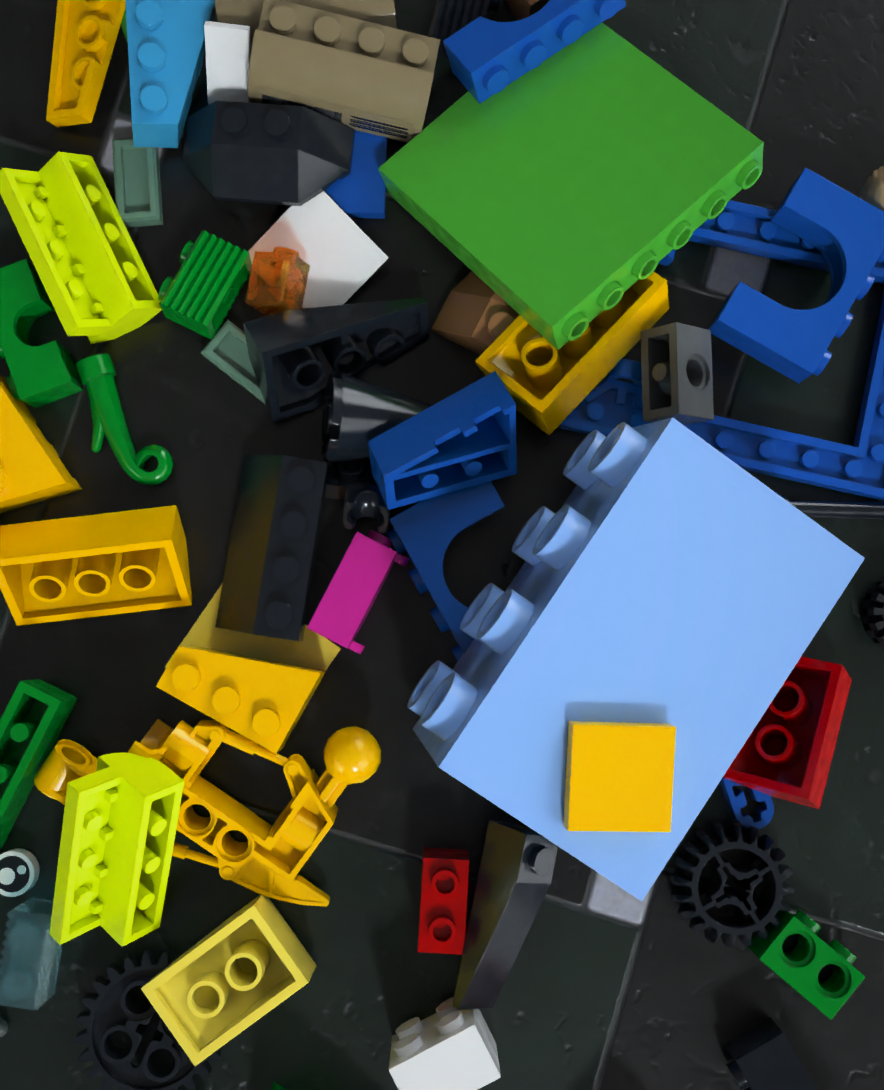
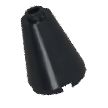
M330 372L325 396H332V399H328L326 409H323L321 454H324L323 461L336 462L370 457L369 440L433 406V404L343 373Z

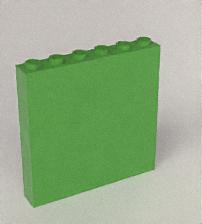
M600 23L582 35L577 41L567 45L543 61L541 65L531 69L507 85L501 92L492 95L479 104L468 91L424 128L422 133L417 134L382 164L378 170L392 198L549 343L559 350L569 340L573 341L579 338L585 332L589 323L603 310H610L617 305L624 292L635 282L649 277L656 269L659 261L673 249L677 250L683 247L689 241L693 232L707 219L712 220L724 210L728 201L742 189L746 190L756 183L763 171L764 142L604 23Z

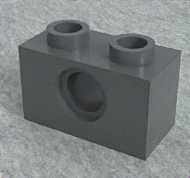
M674 322L641 331L643 421L656 422L673 417L681 424L687 425L714 420L711 330Z

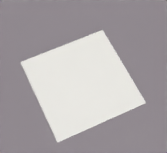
M324 191L301 206L291 205L248 251L252 272L288 310L344 305L389 258Z

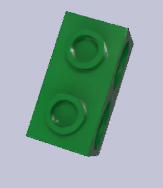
M778 909L775 916L780 919L782 927L776 928L768 923L764 926L768 932V939L762 940L756 935L751 942V947H747L765 965L832 1020L865 978L860 971L852 966L857 957L837 940L833 939L828 945L816 934L820 931L821 927L800 909H798L794 916L790 912H783ZM798 934L797 946L789 952H783L782 945L784 940L789 935ZM828 964H833L831 976L825 981H818L820 970Z

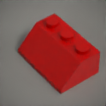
M801 656L722 778L775 798L820 809L852 682L844 666Z

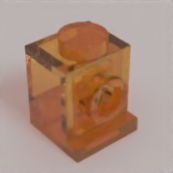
M275 247L273 252L255 251L245 303L266 316L284 310L304 309L302 305L310 265L299 258L297 251L290 248Z

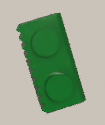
M202 230L195 242L189 240L185 244L180 255L181 267L174 278L169 276L164 280L159 290L158 299L160 300L159 304L165 318L212 340L227 316L228 311L231 309L232 304L235 302L236 296L239 295L240 289L243 288L244 282L247 281L248 275L251 274L252 264L250 255L245 249H240L237 245H232L229 241L225 242L222 238H217L214 234H209L206 230Z

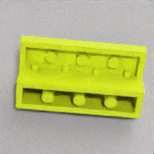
M58 151L38 172L2 168L0 170L1 197L67 336H87L91 344L106 342L141 327L162 310L159 304L158 293L92 156Z
M126 752L98 756L96 772L67 782L49 932L59 945L101 926L123 947L160 928L184 787V780L162 762L152 757L146 758Z

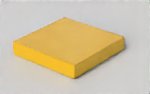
M568 721L563 819L565 829L567 831L671 832L676 727L666 723Z

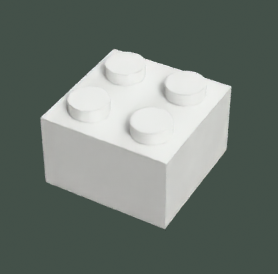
M454 997L441 1003L436 1008L437 1013L421 1021L419 1017H415L401 1024L396 1029V1034L392 1036L388 1069L398 1090H478L501 1078L497 1045L480 1010H458L453 1007Z

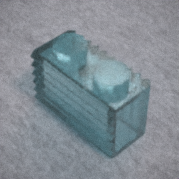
M31 897L7 913L10 920L5 923L8 927V930L4 932L7 939L2 942L5 946L1 951L4 958L0 960L2 965L0 968V1005L36 1010L43 1006V1003H46L52 995H55L63 944L59 945L49 934L53 900Z

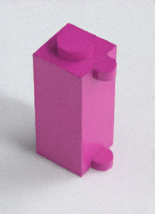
M371 529L367 536L356 532L307 628L347 649L361 654L365 646L354 641L394 562L406 567L409 559L390 549L392 542L382 534Z

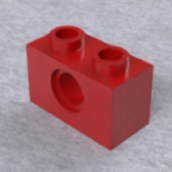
M424 847L418 952L463 955L469 877L468 850Z

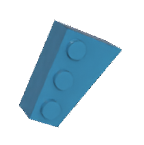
M125 0L133 146L178 148L198 75L200 76L205 56L204 24L205 21L214 22L215 0Z

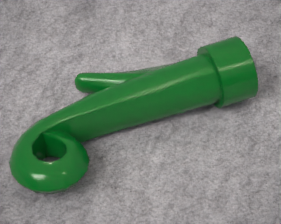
M97 354L78 361L76 368L82 384L87 387L91 405L93 424L91 450L95 453L101 450L105 435L120 466L133 480L139 484L151 486L167 480L173 467L172 457L168 450L159 445H150L138 451L137 454L135 452L114 379L117 374L110 354ZM151 456H155L158 460V467L153 472L144 469L146 461Z

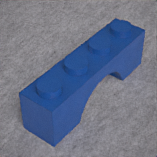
M549 0L538 12L518 21L496 22L480 16L443 41L452 72L480 104L492 95L501 92L507 85L531 69L541 65L543 61L567 45L577 41L582 35L603 21L613 17L618 11L626 7L625 0Z

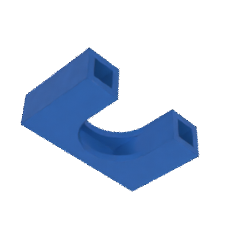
M806 167L791 184L771 221L809 242L823 255L828 264L831 277L830 290L822 306L813 309H792L777 303L740 281L727 295L708 328L714 336L798 384L812 374L818 376L826 367L832 356V352L828 351L827 348L834 336L840 338L850 325L854 315L848 311L855 299L860 301L872 286L875 277L870 275V272L876 262L882 263L884 261V211Z
M491 481L423 500L390 518L393 529L386 533L396 552L401 555L407 552L415 566L408 573L420 595L428 591L436 606L429 611L441 633L450 629L458 645L451 648V651L457 662L463 653L465 654L474 638L460 630V624L468 607L460 603L449 591L443 574V559L448 546L455 537L498 513L505 507Z

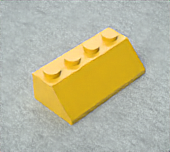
M655 272L644 280H638L624 292L617 305L610 310H603L589 323L587 329L579 338L573 341L569 340L559 350L519 315L475 362L486 376L496 371L515 401L516 410L547 435H550L641 339L640 332L651 329L669 310L667 280Z
M172 505L0 525V589L16 625L22 626L192 606L187 541L177 506Z

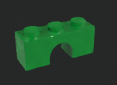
M27 259L0 268V357L6 360L10 374L6 375V381L12 395L16 399H20L28 405L38 408L81 392L84 389L71 353L67 348L56 340L40 346H31L29 331L32 324L38 318L55 312V309L35 266Z

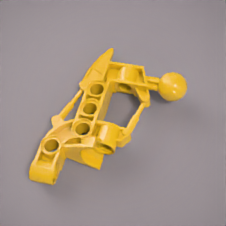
M158 718L141 742L135 741L127 752L146 758L152 757L165 764L184 780L176 830L216 857L191 850L189 846L174 842L172 856L183 860L188 858L219 868V874L223 879L232 880L258 894L280 901L323 907L328 906L330 901L329 895L297 874L334 824L339 810L335 802L347 785L362 783L376 773L381 762L379 744L368 730L357 726L342 728L327 740L324 747L326 769L319 778L314 769L311 771L301 755L292 754L287 758L280 754H275L245 736L229 730V727L216 720H200L195 728L181 720L174 729ZM68 739L59 740L33 779L34 784L44 795L65 805L67 782L96 772L98 758L75 741ZM222 742L248 754H257L284 766L283 771L292 799L273 825L258 817L253 811L199 775ZM200 804L209 811L210 817L197 815L192 805ZM238 830L242 832L248 841L238 842L234 840L229 831Z

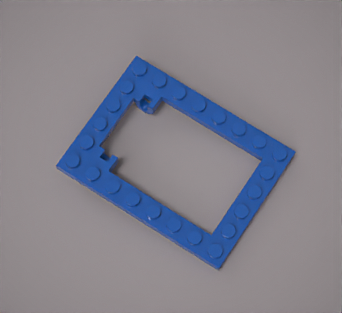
M729 200L724 210L712 220L707 219L693 232L689 239L692 242L830 272L825 258L816 247L771 221L776 212L773 209ZM675 249L659 261L658 264L668 266L672 263ZM884 261L882 263L876 262L870 272V275L875 277L874 282L884 284ZM884 294L853 446L714 415V420L684 426L744 470L884 501ZM622 358L557 428L587 435L593 430H597L607 437L622 422H625L630 427L652 423L643 421L641 362ZM617 378H624V379L632 380V382H631V383H628V382H623V381H619V380H616V379H617Z

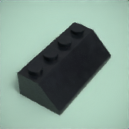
M244 455L215 627L267 637L303 641L326 505L325 488L330 468L328 462L285 455Z

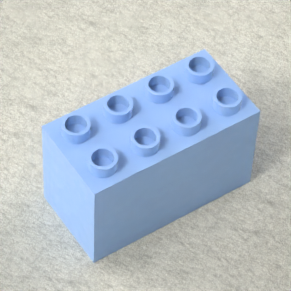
M673 417L636 427H630L625 422H622L607 437L597 430H593L585 437L568 460L563 471L565 477L577 484L556 514L547 507L542 506L527 521L512 546V552L525 560V563L505 592L493 583H490L478 594L460 624V630L474 638L473 642L465 654L463 653L453 670L441 661H436L418 682L407 705L410 710L421 716L413 731L440 769L640 901L644 899L865 559ZM568 721L666 723L676 727L671 832L567 831L565 829L563 819Z

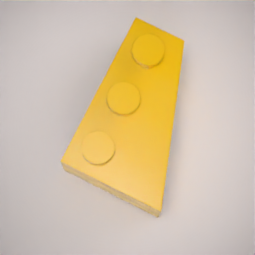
M0 375V513L82 490L76 479L70 475L60 460L59 454L53 445L49 444L36 425L37 422L23 401L16 399L12 395L6 378Z
M186 645L178 646L156 687L276 754L284 748L326 671Z

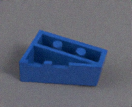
M496 371L368 441L372 476L387 509H394L517 474L516 403Z

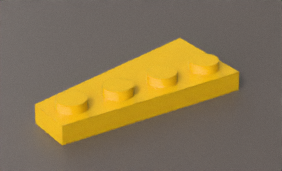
M57 0L46 121L56 127L92 123L125 12V0Z

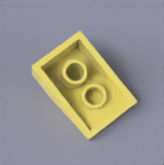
M260 894L143 985L141 990L193 1065L196 1066L308 984L317 965L270 898Z

